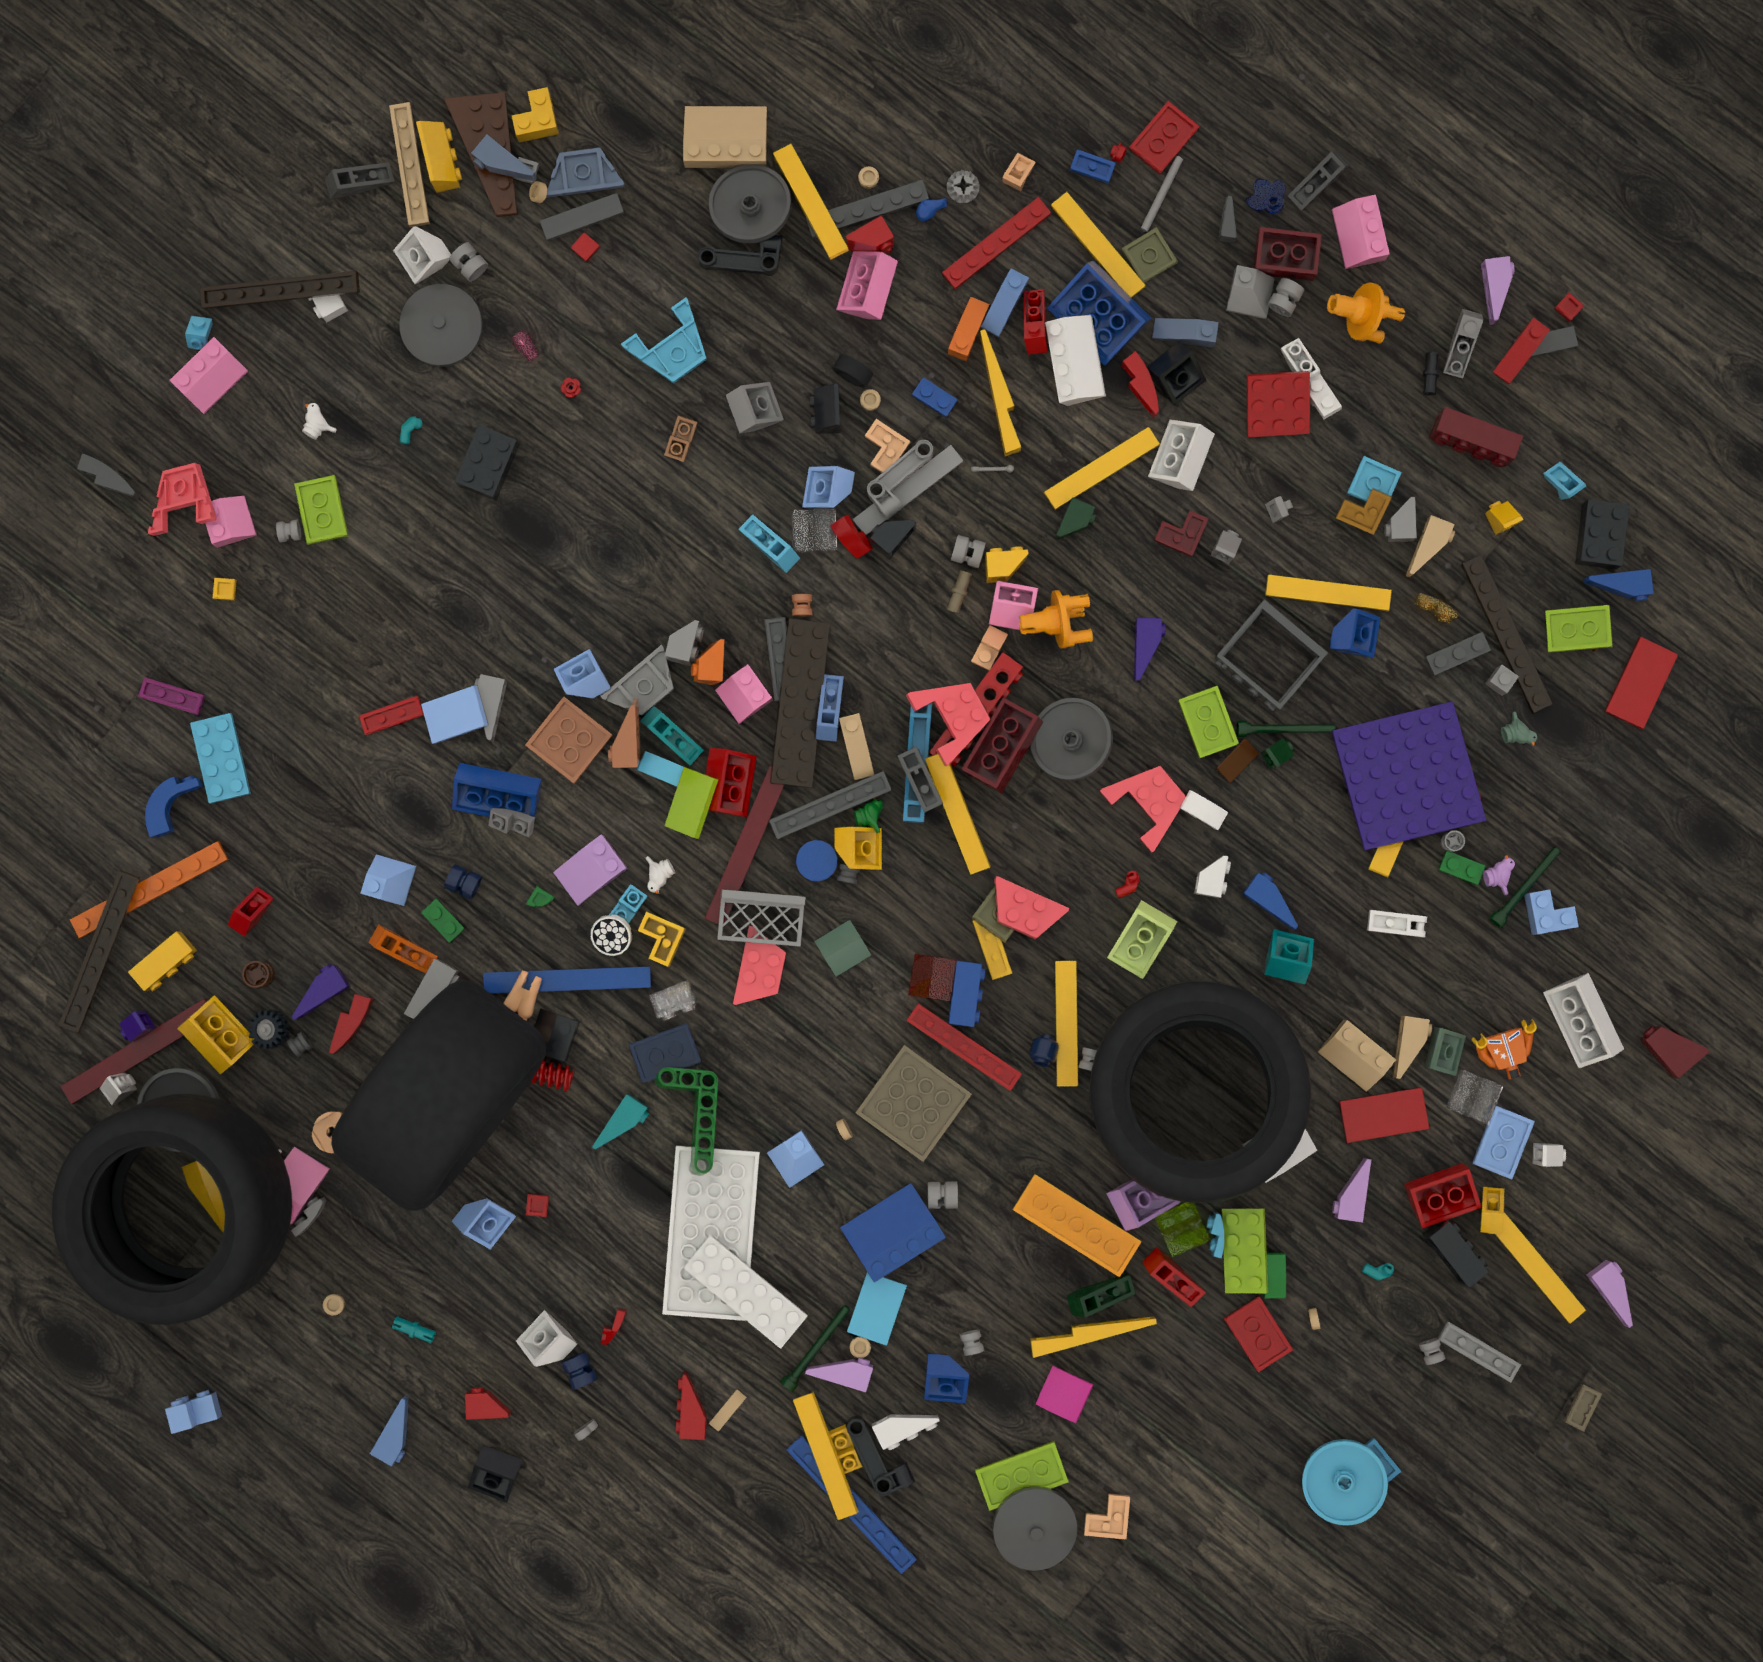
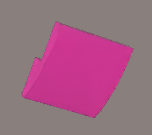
M1052 1366L1036 1405L1077 1423L1094 1384L1056 1366Z

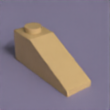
M1432 515L1427 518L1406 573L1407 577L1412 576L1448 542L1451 543L1455 534L1453 523Z
M860 714L839 718L854 780L873 776V766Z
M1401 1016L1395 1056L1396 1061L1392 1078L1401 1079L1426 1043L1427 1037L1431 1036L1432 1024H1429V1019Z

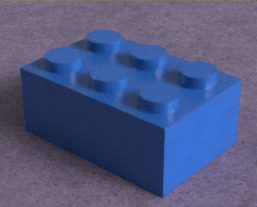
M956 961L948 1024L974 1027L975 1023H979L980 1011L976 1010L977 1002L982 1001L983 990L979 989L980 981H984L985 969H982V964Z

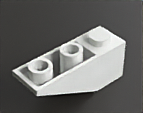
M126 1073L107 1077L99 1088L111 1105L118 1104L137 1090L134 1078Z
M890 1414L872 1423V1429L882 1449L888 1448V1450H892L900 1445V1441L904 1439L909 1441L919 1435V1431L923 1429L929 1431L937 1427V1422L940 1420L938 1415Z

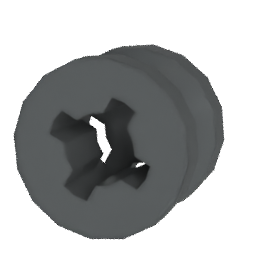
M840 864L841 873L837 877V881L857 885L858 880L856 876L860 869H849L847 865Z
M302 1031L297 1033V1037L294 1039L290 1038L287 1040L290 1049L298 1058L303 1055L304 1051L313 1048L310 1040Z

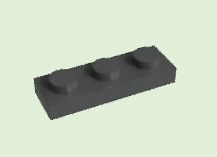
M1481 632L1426 656L1425 660L1432 675L1435 676L1491 651L1484 633Z

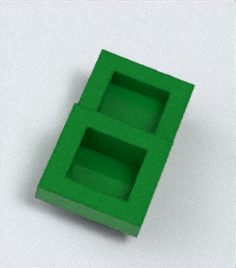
M1267 1253L1268 1293L1264 1294V1297L1286 1298L1285 1253Z

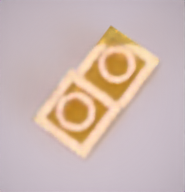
M1421 593L1416 596L1415 604L1420 605V608L1424 610L1435 608L1433 616L1439 617V621L1450 623L1451 620H1455L1458 617V613L1444 602Z

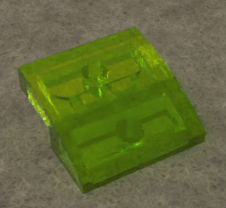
M1187 1202L1155 1217L1172 1258L1210 1241L1194 1203Z

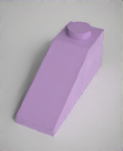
M1510 256L1485 259L1481 264L1490 325L1499 319L1515 272L1514 263L1510 262Z
M1363 1158L1337 1196V1201L1333 1202L1332 1213H1335V1218L1363 1222L1371 1159Z
M1605 1260L1586 1275L1622 1324L1630 1328L1633 1324L1625 1281L1620 1274L1623 1271L1616 1262L1612 1263Z
M858 1358V1360L851 1359L807 1367L805 1374L866 1392L873 1365L867 1359Z

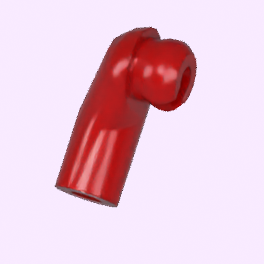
M1129 871L1124 886L1115 889L1118 899L1137 890L1140 877L1136 871Z

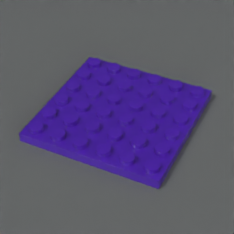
M1453 701L1332 731L1364 851L1486 821Z

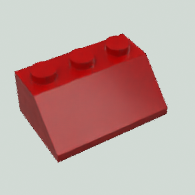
M709 749L706 775L718 779V783L708 811L747 817L757 756L728 749Z
M1464 1163L1404 1183L1410 1204L1422 1228L1482 1208L1470 1169Z

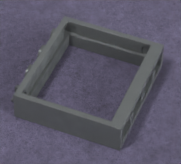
M1264 599L1214 659L1217 661L1216 665L1224 671L1228 670L1233 674L1231 677L1237 683H1244L1249 687L1248 692L1256 698L1258 696L1265 701L1263 704L1271 711L1275 709L1278 712L1328 652ZM1260 613L1264 614L1315 657L1278 702L1224 657Z

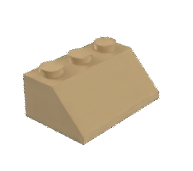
M1343 1020L1318 1050L1321 1056L1366 1092L1385 1075L1396 1061L1394 1057L1348 1020Z

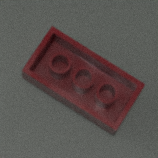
M1444 407L1436 416L1429 438L1433 439V442L1437 445L1445 446L1446 444L1453 447L1452 449L1456 452L1464 453L1465 451L1472 454V457L1475 459H1486L1492 461L1491 464L1496 467H1506L1516 458L1523 436Z
M1003 698L961 770L966 775L1002 794L1043 721L1039 716Z

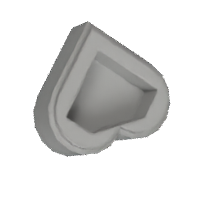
M595 1419L590 1420L574 1431V1436L578 1441L586 1438L598 1427Z

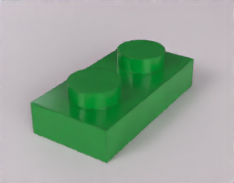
M1445 851L1438 870L1478 885L1485 865L1450 851Z
M437 898L421 912L449 943L466 929Z

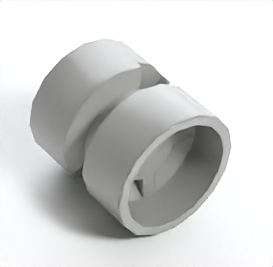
M466 242L451 254L449 260L457 269H462L461 274L469 282H472L486 271L489 264L481 255H476L477 251L469 242Z
M1281 278L1276 287L1277 293H1273L1267 305L1276 313L1291 317L1296 308L1295 302H1299L1305 290L1298 283L1287 278Z
M958 535L951 561L961 564L965 561L968 566L979 568L986 542L979 540L971 542L968 537ZM969 547L974 549L972 557L967 556Z
M946 1181L944 1185H941L940 1182H928V1209H940L941 1206H945L946 1209H958L957 1181Z

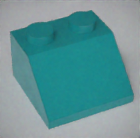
M1273 929L1264 975L1305 984L1312 968L1314 939Z

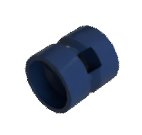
M454 864L447 876L444 888L453 893L459 891L460 896L472 900L480 886L482 876L472 871L467 873L465 868Z
M586 1351L561 1362L565 1373L570 1375L568 1380L573 1390L579 1389L598 1379L594 1368L589 1367L591 1361Z

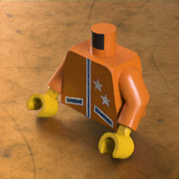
M1531 1019L1532 1022L1528 1026L1525 1020H1523L1521 1024L1524 1030L1522 1028H1514L1489 1037H1484L1483 1034H1480L1481 1039L1479 1041L1473 1037L1472 1042L1476 1045L1479 1059L1495 1070L1506 1069L1508 1079L1520 1077L1517 1065L1527 1062V1057L1530 1055L1533 1034L1537 1029L1534 1020Z

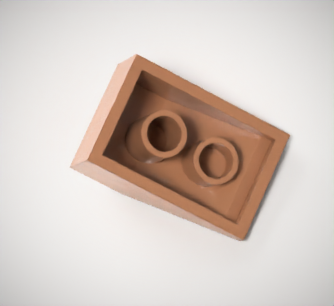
M634 698L617 737L608 750V760L612 762L613 768L638 767L640 763L638 698Z

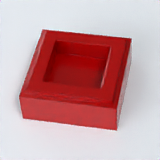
M583 233L571 246V250L586 263L600 248L586 233Z
M1569 292L1554 309L1570 322L1584 305Z
M528 1194L526 1215L547 1217L549 1196Z

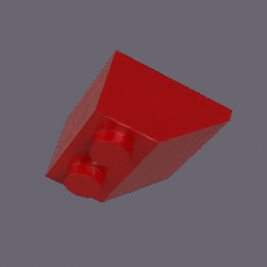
M881 215L846 236V245L849 251L883 252L888 255L892 252V248H894V236Z

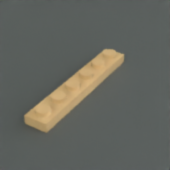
M407 102L389 105L409 227L428 225L430 221L411 104Z

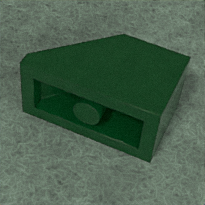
M1072 497L1055 539L1060 540L1085 530L1088 524L1092 525L1097 515L1093 513L1095 507Z
M1283 738L1260 754L1270 770H1273L1295 756L1293 753L1295 750L1292 744Z

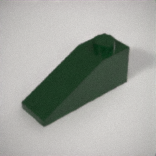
M1126 1274L1080 1288L1066 1296L1072 1315L1086 1318L1136 1293L1130 1274Z

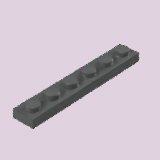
M923 180L830 209L828 212L837 229L841 230L878 218L881 215L884 216L918 205L923 200H929ZM806 218V222L812 239L817 238V235L815 234L813 228L811 227L809 221Z
M884 771L775 817L769 820L778 840L890 792L892 789Z

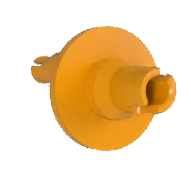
M1375 283L1362 285L1353 297L1340 294L1331 295L1327 303V309L1330 313L1347 318L1348 333L1351 338L1358 341L1369 340L1378 344L1382 343L1385 333L1382 330H1377L1381 320L1390 318L1402 321L1405 316L1404 314H1399L1400 312L1405 313L1404 308L1391 306L1389 304V297L1384 295L1382 288Z
M1059 590L1052 591L1051 606H1047L1041 612L1019 615L1021 634L1045 632L1049 635H1055L1057 644L1061 649L1075 646L1077 643L1092 642L1093 634L1091 629L1073 632L1070 626V618L1085 616L1083 612L1084 607H1090L1088 594L1070 597V595L1062 596Z

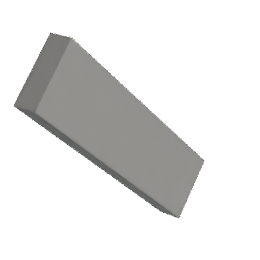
M1448 1321L1438 1336L1439 1341L1510 1383L1521 1366L1518 1362Z

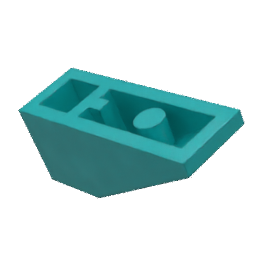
M655 706L640 721L689 765L704 751Z
M626 1094L592 1148L597 1149L635 1127L639 1122L643 1124L649 1115L647 1112L649 1107L630 1094Z

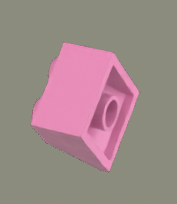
M245 496L219 498L211 501L216 521L205 524L211 543L218 548L257 536Z
M748 664L730 676L715 690L739 724L773 701Z

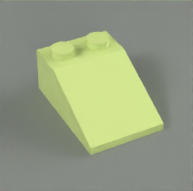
M1141 900L1107 958L1143 979L1173 931L1177 921Z

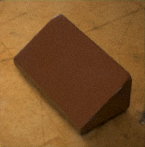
M1245 738L1215 770L1231 783L1259 753Z

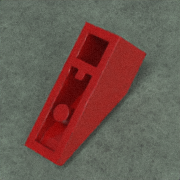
M1535 318L1531 319L1492 373L1507 384H1510L1550 329Z
M1156 1247L1142 1261L1153 1278L1190 1307L1206 1293L1159 1248Z

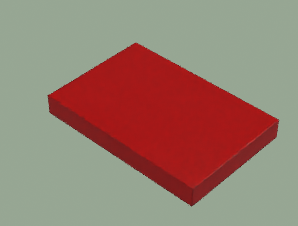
M1167 101L1130 145L1129 150L1158 174H1161L1200 126L1171 102Z
M1257 1296L1224 1317V1320L1257 1372L1262 1371L1293 1351L1260 1296Z

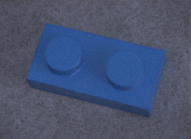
M1077 149L1070 171L1109 184L1116 163Z
M924 377L912 393L914 398L947 418L958 399Z

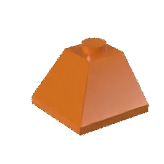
M724 639L711 643L694 661V664L691 665V676H694V682L715 685L723 681Z

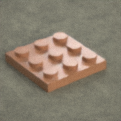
M563 697L525 746L575 784L613 735L567 698Z

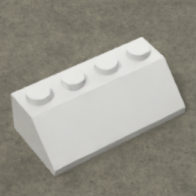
M1092 316L1063 317L1045 322L1059 403L1069 406L1105 397Z
M1589 973L1543 992L1578 1068L1611 1058L1624 1050Z

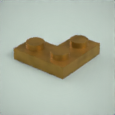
M1372 488L1364 506L1344 499L1336 519L1374 535L1392 496Z

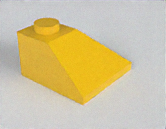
M867 827L835 828V850L849 869L882 870V828H879L880 833L878 834L873 828Z

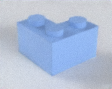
M1550 890L1524 895L1532 935L1579 927L1575 906L1554 910Z
M209 1390L196 1393L197 1397L189 1399L188 1396H184L170 1402L171 1406L166 1408L165 1411L171 1434L191 1429L196 1425L222 1417L216 1392L209 1393Z

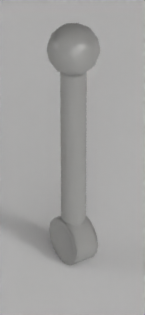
M1008 465L1007 467H971V472L1007 471L1011 473L1014 471L1013 465Z

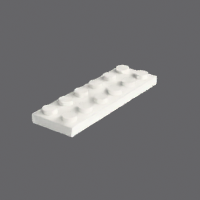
M712 1235L707 1238L684 1266L687 1272L780 1349L808 1316Z

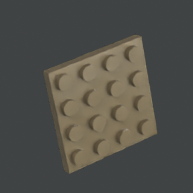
M904 1045L855 1113L924 1162L972 1093Z

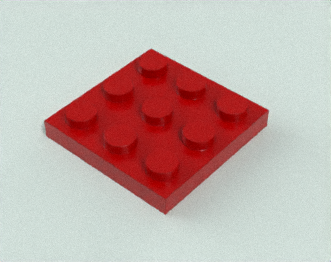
M1309 371L1246 375L1248 437L1310 434Z

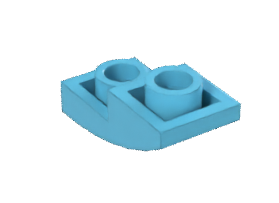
M644 751L637 770L677 787L684 767Z
M630 884L609 915H618L629 924L646 900L647 895Z
M1214 1212L1213 1216H1209L1207 1221L1209 1233L1216 1235V1238H1212L1209 1250L1212 1251V1256L1222 1259L1224 1249L1223 1221L1221 1215Z

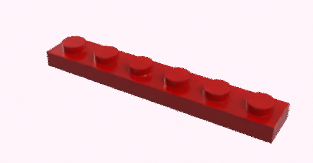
M1039 197L944 270L942 275L954 290L1049 217L1051 215L1050 210Z
M917 1004L906 1020L1010 1091L1022 1075V1073L920 1004Z

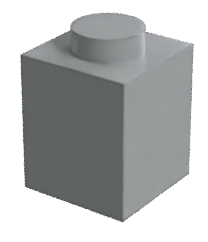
M1504 665L1496 667L1485 685L1503 696L1508 693L1519 676Z

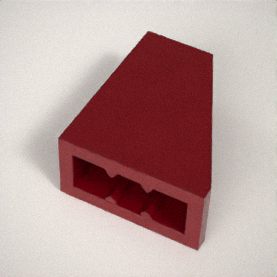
M1660 1026L1649 1027L1644 1031V1037L1640 1039L1671 1077L1677 1079L1710 1052L1708 1048Z

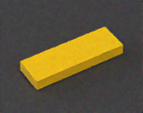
M973 920L992 980L1012 974L1002 941Z

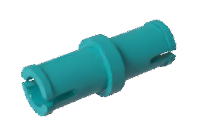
M399 1316L395 1318L392 1329L406 1333L410 1338L416 1337L430 1344L435 1338L434 1335H436L435 1330L433 1331L419 1325V1322L415 1321L413 1323Z

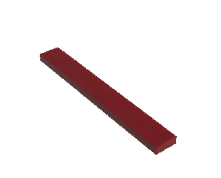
M769 766L705 916L706 920L716 924L719 923L721 889L740 891L784 788V785L770 783L772 766ZM725 902L724 912L728 916L734 903ZM724 915L723 923L727 920V918L725 917V915Z
M207 1000L199 1001L60 1086L71 1104L76 1103L99 1089L107 1077L125 1073L184 1037L177 1028L203 1006Z

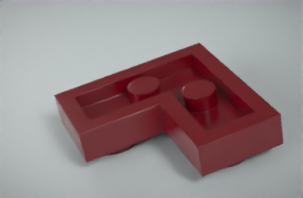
M1189 511L1182 529L1162 521L1154 541L1192 557L1209 518Z

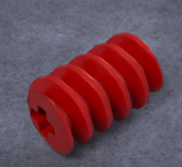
M543 1059L531 1083L535 1084L539 1079L540 1086H543L547 1081L548 1088H551L555 1083L556 1090H559L563 1085L564 1092H568L575 1068L570 1072L569 1065H567L562 1070L561 1063L554 1068L553 1061H550L548 1066H545V1059Z

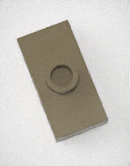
M1581 1384L1564 1422L1584 1432L1602 1393Z

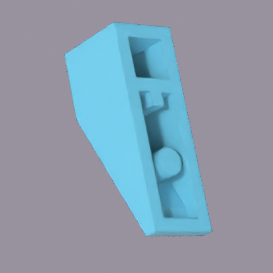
M753 514L739 528L740 532L785 573L800 559L790 545Z

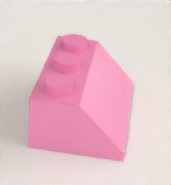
M1376 195L1357 198L1332 209L1345 269L1381 262L1387 259L1390 253Z
M853 251L836 310L865 319L881 320L898 261L883 252Z
M213 337L170 381L205 414L248 370Z

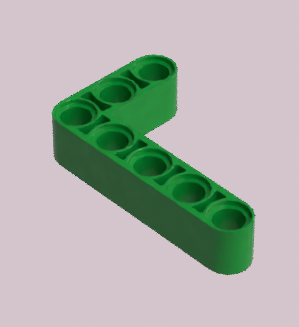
M663 1068L655 1075V1083L659 1088L695 1092L690 1167L695 1175H704L713 1166L718 1077L712 1071ZM662 1073H666L670 1076L669 1083H664L662 1081ZM683 1075L690 1077V1085L682 1082ZM703 1077H708L711 1080L710 1087L703 1084ZM703 1097L709 1099L710 1106L708 1108L704 1107L701 1104V1099ZM701 1118L709 1122L708 1128L701 1127ZM700 1139H704L707 1142V1149L699 1147L698 1142ZM698 1160L705 1162V1170L702 1171L697 1167Z

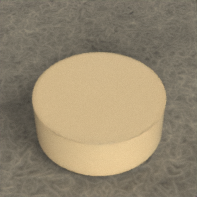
M873 167L861 169L858 176L860 185L867 189L874 188L879 181L878 171Z
M535 181L530 187L529 197L533 202L542 203L547 196V186L545 183Z
M868 389L861 394L860 404L863 409L874 411L879 407L881 398L877 391Z
M844 1119L836 1122L837 1129L844 1140L853 1137Z
M331 1294L323 1301L324 1311L332 1316L340 1314L345 1308V1300L339 1294Z
M1309 1309L1312 1329H1321L1317 1309Z
M858 1336L850 1343V1352L857 1358L866 1357L871 1350L870 1342L866 1338Z

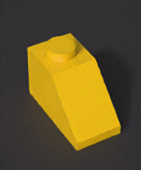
M1500 501L1489 506L1490 510L1485 513L1495 535L1514 527L1523 520L1522 516L1508 501L1502 504Z
M1483 1187L1480 1232L1502 1234L1504 1189Z

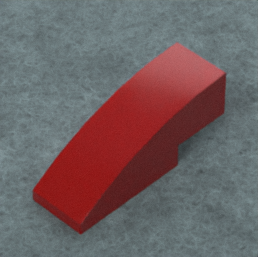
M1135 351L1122 362L1121 366L1132 378L1128 388L1151 416L1155 418L1159 412L1155 386L1147 367Z
M359 994L354 995L350 1012L340 1013L329 1053H338L357 1034L371 1010L373 998Z

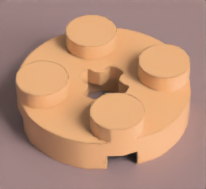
M327 1112L316 1119L312 1131V1139L320 1150L334 1153L331 1145L332 1136L330 1137L328 1133L331 1132L330 1127L335 1128L342 1112Z

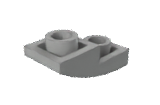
M492 808L490 810L488 826L506 834L513 830L526 837H530L533 834L535 817L514 810Z
M315 1197L306 1204L308 1208L303 1212L308 1218L306 1219L303 1216L294 1223L296 1227L291 1231L295 1237L305 1232L318 1218L327 1201L325 1197L319 1200Z

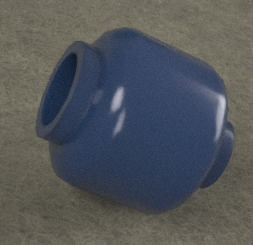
M1043 1034L1041 1037L1033 1040L1030 1058L1034 1064L1049 1067L1050 1064L1055 1063L1059 1045L1053 1040L1054 1037Z

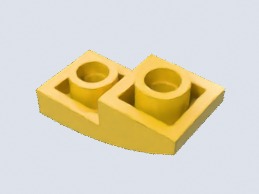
M1403 842L1377 848L1368 870L1388 877Z
M846 1424L830 1430L829 1434L844 1474L861 1468L862 1464L847 1432Z

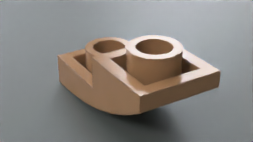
M678 415L664 456L682 462L685 461L698 425L697 421Z

